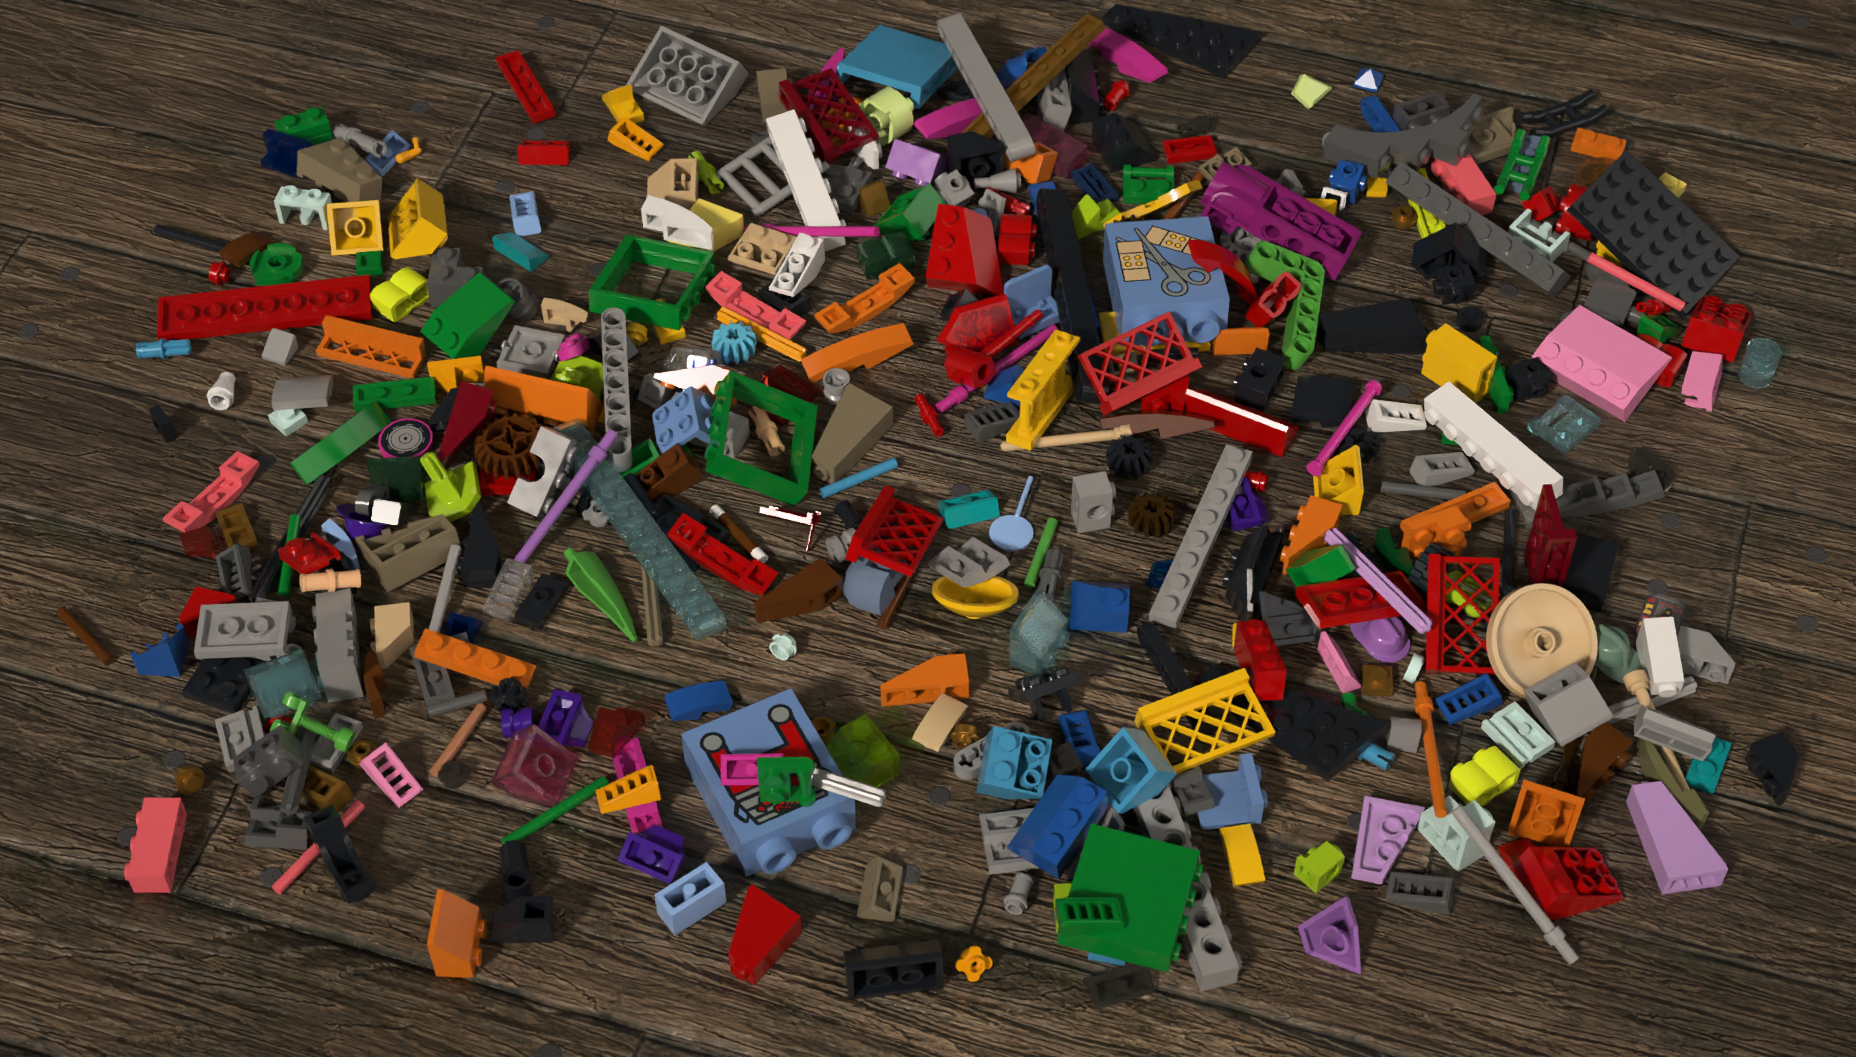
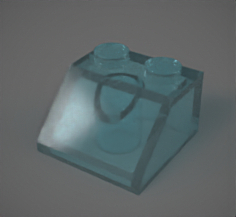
M1040 589L1035 591L1010 629L1009 650L1010 665L1037 677L1042 676V670L1053 666L1056 652L1059 648L1063 649L1070 635L1067 632L1068 619Z

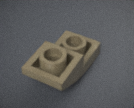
M1235 147L1221 157L1217 154L1200 165L1198 170L1211 182L1223 161L1232 166L1240 164L1251 167L1252 163Z

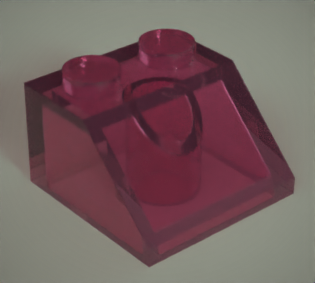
M533 724L512 734L491 782L513 798L553 807L559 803L578 757Z

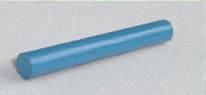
M895 458L888 459L820 488L821 496L825 499L898 468Z

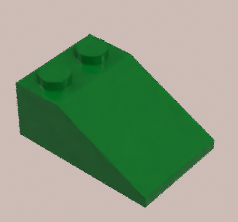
M479 272L433 311L420 332L452 359L479 356L515 303V300Z

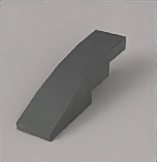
M1652 470L1629 479L1626 473L1600 482L1598 477L1595 476L1563 487V494L1556 501L1561 518L1633 507L1663 498L1665 494L1656 471Z

